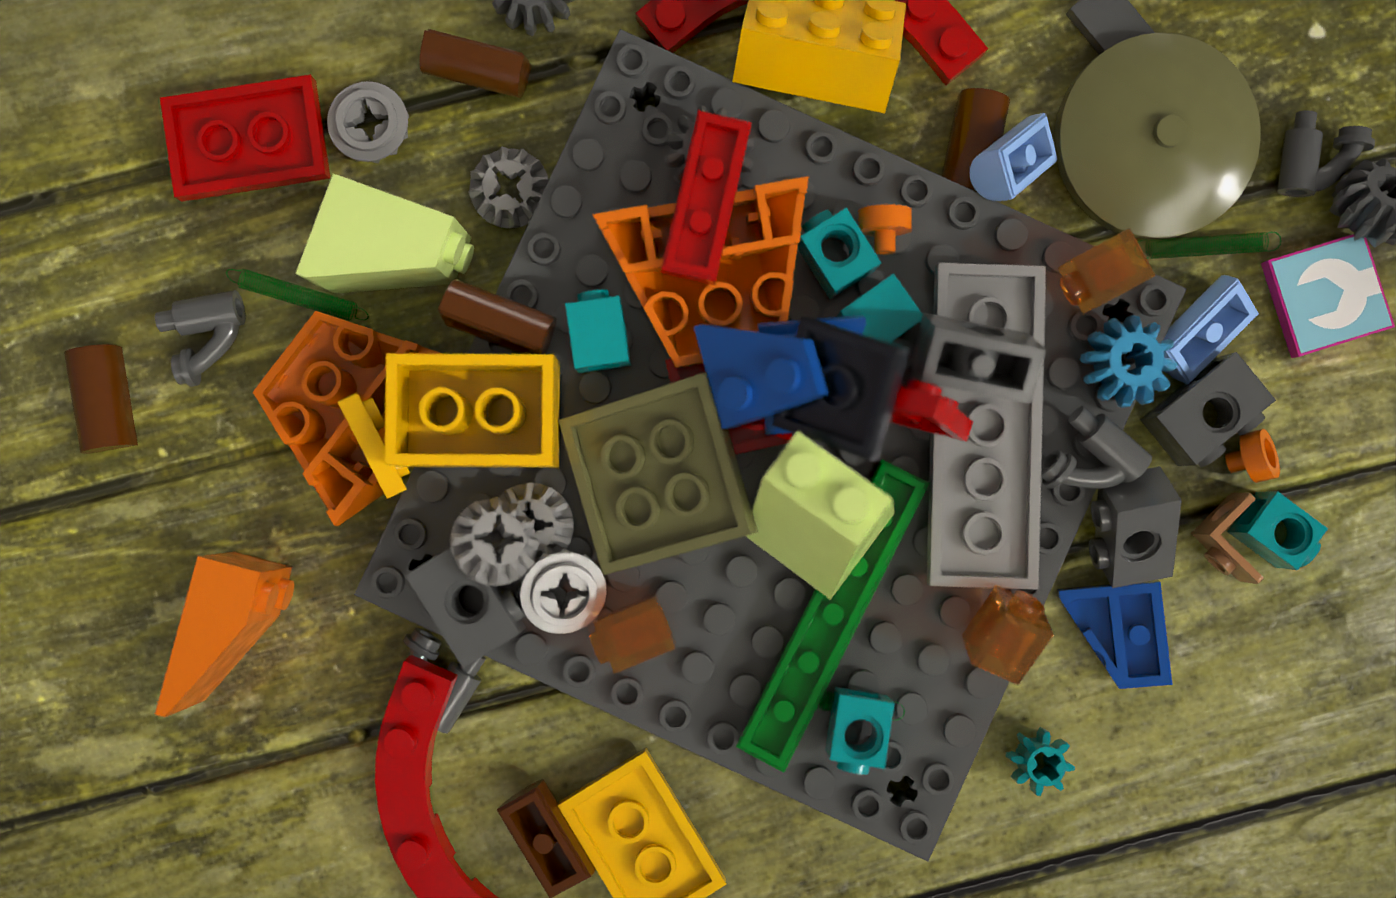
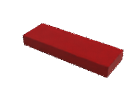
M698 110L661 267L662 274L715 285L752 122Z

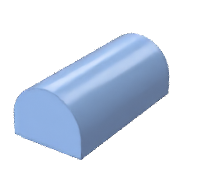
M1045 113L1026 117L974 158L970 166V180L975 190L982 197L991 201L1012 200L1057 161L1058 158Z
M1221 275L1169 327L1164 340L1171 339L1174 341V344L1170 350L1163 351L1164 358L1172 359L1178 365L1175 370L1166 371L1168 375L1188 385L1259 314L1238 278Z

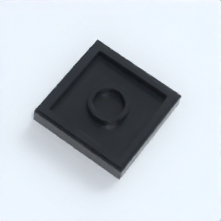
M801 317L796 337L813 340L828 395L775 413L772 426L795 434L799 431L809 439L870 461L879 460L911 348L810 317Z

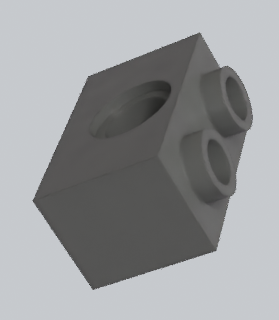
M923 313L910 366L922 382L1031 403L1046 349L1029 333Z
M1235 352L1216 357L1188 385L1184 383L1143 416L1140 421L1177 466L1198 464L1200 467H1204L1215 461L1226 451L1223 443L1235 433L1244 435L1262 423L1266 418L1262 411L1274 403L1276 399L1240 355ZM1207 401L1213 404L1217 411V420L1212 427L1205 422L1202 414L1203 407Z
M1160 466L1146 469L1140 477L1130 483L1123 481L1113 487L1098 489L1097 501H1092L1091 515L1096 529L1095 539H1090L1089 553L1094 567L1097 570H1103L1112 588L1173 577L1181 498Z
M451 547L405 575L463 669L526 629L521 620L526 615L516 594L510 588L503 592L500 586L485 585L468 577L457 565ZM465 585L477 587L484 596V606L479 614L468 613L460 605L459 594Z

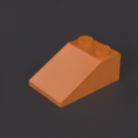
M238 552L197 556L155 715L167 717L201 703L208 698L280 616L281 610H286L289 606L294 592V581L289 580L292 566Z

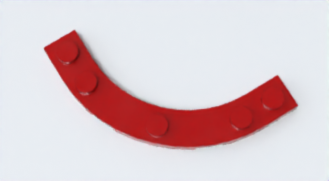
M651 0L639 9L635 15L637 22L658 47L674 53L706 26L735 8L748 4V0ZM895 0L906 3L903 27L904 38L917 50L946 86L987 52L988 47L947 0Z
M410 655L403 662L386 707L379 731L375 756L377 806L385 838L400 872L417 898H499L479 882L476 877L470 879L453 858L456 852L444 831L438 813L434 814L431 804L429 787L432 785V756L435 738L458 675Z

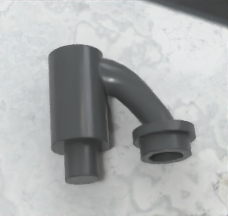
M1307 110L1296 112L1294 129L1287 130L1284 136L1277 193L1289 197H1308L1314 195L1315 192L1332 186L1346 173L1361 152L1374 148L1375 139L1371 137L1372 129L1364 126L1340 128L1338 137L1333 140V148L1340 151L1324 167L1319 168L1323 132L1316 130L1317 113Z
M232 290L174 301L172 310L155 313V323L160 332L177 329L181 336L214 330L212 338L196 354L191 348L182 349L180 354L172 356L171 369L179 385L198 386L201 382V373L219 360L236 340L239 327L244 325L246 320L244 304L238 291Z
M1081 406L1070 415L1068 422L1080 432L1077 439L1078 442L1099 459L1103 466L1099 468L1075 467L1077 463L1075 457L1056 450L1041 463V477L1043 478L1042 483L1048 489H1053L1060 484L1092 489L1108 488L1119 485L1123 481L1130 483L1136 480L1149 467L1152 455L1105 414L1102 413L1094 416L1084 406Z
M416 627L412 634H406L403 642L410 648L409 656L413 655L425 661L427 659L436 660L439 656L437 650L442 644L441 641L423 629ZM482 657L465 669L462 668L460 663L451 662L446 669L457 674L458 677L438 728L439 732L446 734L450 732L482 679L477 673L486 660L485 657Z

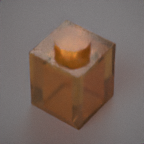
M1130 228L1058 267L1062 275L1059 282L1063 294L1073 306L1078 305L1083 314L1156 276Z
M995 585L962 634L971 664L1019 685L1054 636L1044 613L1045 607L1034 596L1024 591L1018 590L1014 594Z
M657 594L598 617L594 621L597 631L589 634L600 664L610 662L614 674L676 649L675 638Z

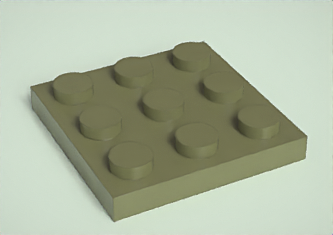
M702 373L558 420L603 575L758 532L728 429H722L707 373Z

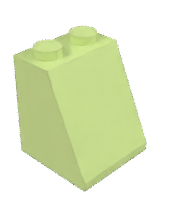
M333 173L296 274L334 294L448 285L452 280L457 279L458 273L465 274L468 270L474 253V245L469 244L472 237L455 217Z
M797 431L762 479L752 509L758 532L746 537L831 600L894 515L893 499Z

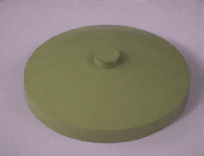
M1150 33L1128 38L1108 48L1089 62L1075 77L1064 95L1059 107L1054 133V146L1058 158L1059 173L1065 187L1077 205L1090 218L1103 227L1118 234L1139 239H1165L1190 233L1205 227L1224 214L1237 201L1249 183L1258 159L1261 140L1257 104L1247 81L1238 68L1225 55L1209 44L1193 37L1174 33Z

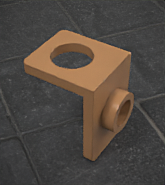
M1231 493L1191 534L1208 550L1204 556L1218 571L1227 576L1232 574L1240 582L1259 584L1264 579L1263 576L1221 535L1255 501V497L1251 493Z

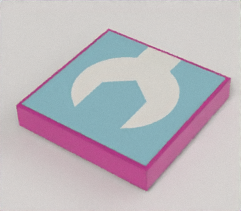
M1353 234L1261 263L1291 358L1300 357L1395 327L1365 237L1354 241Z

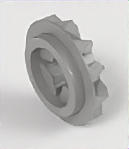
M359 82L346 87L335 97L329 108L327 126L331 140L343 154L356 162L379 163L380 159L389 155H397L398 147L404 139L408 138L409 114L401 98L391 88L377 82ZM365 105H367L376 119L385 120L382 121V124L375 126L373 141L363 129L354 128L357 127V124L365 121L364 113H367Z
M502 146L498 151L483 155L476 168L470 171L471 180L468 193L476 211L487 222L502 228H517L529 224L549 179L540 160H537L523 148L518 150ZM500 172L502 176L506 175L510 180L517 176L521 177L522 180L516 185L520 192L519 196L523 200L521 203L516 198L512 199L507 193L501 197L496 195L501 189L496 173Z
M523 483L505 490L499 497L500 500L508 503H519L520 510L524 513L528 510L527 502H530L535 519L553 522V527H545L544 530L536 532V538L540 543L536 550L535 563L540 560L542 553L551 555L560 553L564 548L567 549L572 539L574 521L571 509L560 493L543 484ZM496 521L489 535L493 549L500 553V550L505 545L516 541L502 537Z
M498 496L488 500L475 501L463 510L453 525L450 538L451 551L459 568L476 582L491 586L506 585L522 577L535 563L534 558L540 543L536 538L534 519L528 518L520 510L519 503H508L500 500ZM496 521L500 535L509 538V540L516 541L505 545L500 550L497 563L492 545L483 543V540H474L479 539L481 536H487L492 532Z
M565 548L560 553L551 555L542 553L540 560L525 573L521 588H519L521 606L530 622L541 630L555 634L575 632L590 624L600 613L606 599V582L600 568L586 554L572 553ZM565 573L570 586L578 589L575 592H568L566 594L565 601H562V609H560L554 593L546 591L549 588L558 587L559 579H562V574Z

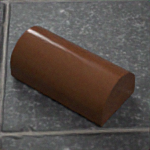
M431 29L424 31L419 59L421 73L517 98L523 96L532 68L530 61L523 53Z
M968 88L959 93L942 177L977 192L970 180V166L977 155L1003 136L1010 104V98L1007 95L985 88Z
M457 279L452 280L438 307V311L446 326L519 354H546L557 320L552 315Z
M102 344L66 350L64 356L80 453L91 454L138 445L122 347Z
M544 779L538 780L522 789L497 809L549 898L590 878L596 871L558 808V802Z

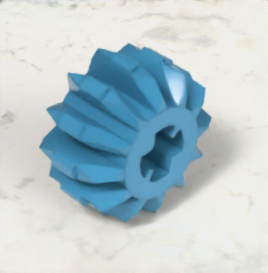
M1136 315L1127 317L1123 324L1116 318L1104 322V333L1094 332L1087 338L1095 351L1083 353L1079 359L1084 364L1094 365V372L1086 374L1083 381L1086 384L1100 381L1102 384L1098 390L1097 398L1104 401L1115 395L1118 407H1130L1134 399L1141 405L1152 402L1154 399L1153 390L1164 391L1171 385L1162 372L1175 370L1178 363L1172 359L1164 358L1163 351L1170 350L1173 347L1174 341L1166 339L1158 342L1156 337L1160 330V324L1153 322L1142 328L1140 317ZM1128 352L1130 354L1127 356V359L1133 357L1135 359V369L1129 371L1127 369L1130 365L1122 366L1121 355Z

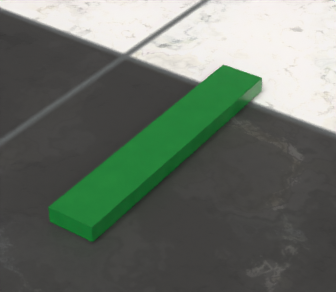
M882 459L870 483L893 499L894 515L831 600L815 589L736 745L742 751L783 773L786 771L930 484Z

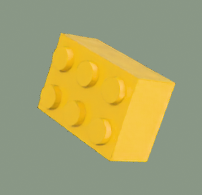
M748 0L732 82L885 114L900 62L906 3L895 0Z
M386 354L385 465L395 467L559 468L560 361L554 354Z

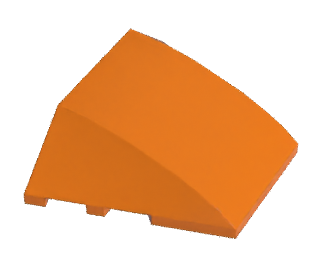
M809 176L755 185L754 189L736 192L715 285L661 273L676 203L648 208L647 205L593 214L676 368L704 363L694 327L697 325H715L758 332L757 323L788 321L795 261L801 234V221Z
M315 311L254 389L253 394L283 443L289 445L304 470L302 474L309 485L314 486L327 507L328 511L326 513L334 526H340L381 497L384 492L338 401L358 392L362 402L373 398L385 422L386 354L444 353ZM385 427L377 430L385 446Z

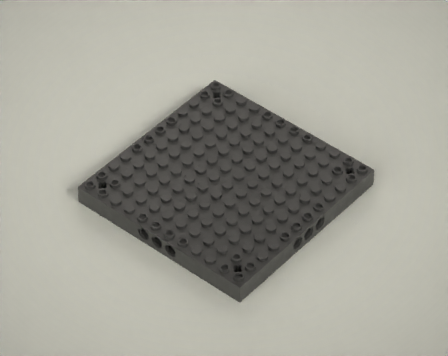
M619 30L496 292V295L556 317L555 330L546 354H554L560 361V419L670 384L665 361L670 359V356L593 214L647 205L648 208L676 203L680 186L674 183V175L679 168L666 167L665 155L674 151V149L666 144V136L669 132L682 133L677 123V119L681 115L689 117L695 123L697 107L702 105L706 107L709 113L717 114L720 107H725L728 109L727 117L741 118L744 121L752 122L749 137L754 139L755 147L753 151L745 155L754 161L753 169L750 173L741 172L742 186L736 192L754 189L755 185L809 176L800 236L805 234L802 226L811 218L827 209L834 216L847 208L857 225L858 210L866 206L892 204L908 206L912 209V232L896 236V253L888 255L876 254L881 261L878 268L872 274L832 299L828 298L797 249L788 321L800 320L801 317L813 319L836 317L841 310L893 273L922 314H933L935 266L938 263L1046 266L1044 348L1046 352L1044 355L1041 463L1052 452L1060 450L1064 454H1071L1076 458L1077 463L1075 467L1099 468L1103 466L1099 459L1078 442L1077 439L1080 432L1068 422V419L1077 408L1084 406L1094 416L1102 413L1105 414L1123 430L1136 400L1134 399L1130 407H1118L1115 395L1104 401L1097 398L1098 390L1102 384L1100 381L1086 384L1083 381L1086 374L1094 372V365H1087L1079 360L1083 353L1095 351L1087 338L1094 332L1104 333L1103 324L1109 317L1102 313L1103 310L1111 307L1115 310L1112 317L1119 319V322L1122 324L1127 317L1132 315L1140 317L1142 328L1153 322L1160 324L1156 340L1158 342L1163 341L1187 288L997 201L988 200L979 193L744 85L734 83L720 74L624 30ZM648 96L654 97L655 107L648 105L644 112L638 111L637 101L644 102ZM864 235L874 250V236ZM829 238L821 243L822 253L828 260L842 262L848 259V248L843 241ZM592 290H609L610 297L620 296L623 305L631 366L578 373L574 368L565 304L578 302L577 294ZM921 322L891 342L911 348L901 380V387L907 388L909 380L920 381L910 366ZM475 337L467 354L519 353ZM1130 352L1121 355L1122 366L1130 365L1127 371L1135 369L1134 357L1127 359ZM889 423L879 460L871 461L810 439L868 482H870L881 459L929 482L930 433ZM560 424L559 468L414 467L405 485L407 490L402 492L354 595L442 636L405 575L418 568L419 560L429 559L432 556L435 557L451 547L450 538L453 525L458 516L475 501L488 500L497 496L499 498L505 490L523 483L543 484L561 494L571 509L574 521L573 535L567 550L580 555L586 554L600 568ZM787 444L735 455L751 511L764 475ZM1041 477L1039 588L1009 589L926 585L928 486L826 689L827 695L828 691H830L829 699L831 691L833 698L835 687L888 695L892 701H896L894 702L893 720L903 716L904 711L900 704L903 705L905 709L903 718L898 721H892L885 769L870 767L869 774H855L836 768L837 761L829 760L825 747L831 712L830 707L828 712L827 708L826 711L824 709L822 711V705L820 711L819 706L818 710L815 711L784 773L736 747L766 688L767 682H769L815 591L813 586L746 536L603 575L606 582V599L600 613L590 624L575 632L555 634L539 629L525 616L521 620L526 629L485 656L912 855L929 861L1096 489L1064 484L1048 489L1042 483L1043 478ZM527 502L528 510L525 511V515L530 519H534L535 533L544 530L545 527H553V522L535 519L530 502ZM489 534L481 536L479 539H474L483 540V543H489L493 547ZM493 549V553L496 554V563H497V557H499V553H497V552ZM564 573L562 574V579H559L558 587L549 588L546 592L554 593L558 605L562 609V601H565L566 594L568 592H575L578 588L570 586ZM525 574L512 583L500 585L503 592L510 588L520 600L519 588H521ZM465 585L460 591L459 602L466 612L479 614L484 606V596L477 587ZM866 720L851 722L844 733L845 741L853 745L866 742L872 733L871 723ZM904 775L909 788L906 792L897 790L893 796V793L887 786L890 780L900 782Z

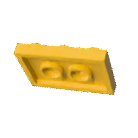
M647 748L581 787L558 803V808L613 898H706L727 885L725 876Z

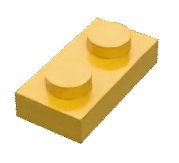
M358 392L339 400L338 404L386 498L388 499L407 490L401 478L410 474L408 467L385 465V446L377 430L385 427V422L373 398L362 402Z

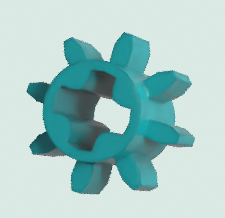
M1039 727L1036 737L1027 738L1019 732L1017 738L1020 744L1017 746L1016 751L1006 752L1005 755L1018 766V769L1012 773L1011 778L1017 784L1025 783L1030 778V790L1037 796H1041L1044 786L1053 785L1062 791L1064 788L1061 780L1065 772L1075 771V766L1066 761L1062 755L1068 750L1070 745L1062 739L1055 740L1050 744V732ZM1041 752L1044 754L1042 758L1046 765L1043 769L1038 770L1034 757Z

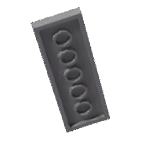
M938 263L935 266L933 314L1029 333L1044 347L1046 266ZM1044 359L1031 403L935 385L942 389L941 396L959 402L957 409L970 418L973 424L967 442L930 433L926 585L1009 589L1039 588Z

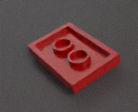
M311 74L160 97L174 198L181 202L331 179L317 83Z

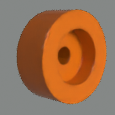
M885 204L866 206L858 210V227L864 235L874 236V252L876 254L888 255L896 253V236L912 232V209L910 207Z
M1265 429L1241 435L1240 450L1225 455L1226 464L1231 473L1247 470L1250 478L1255 483L1275 479L1280 475L1277 451L1271 436Z

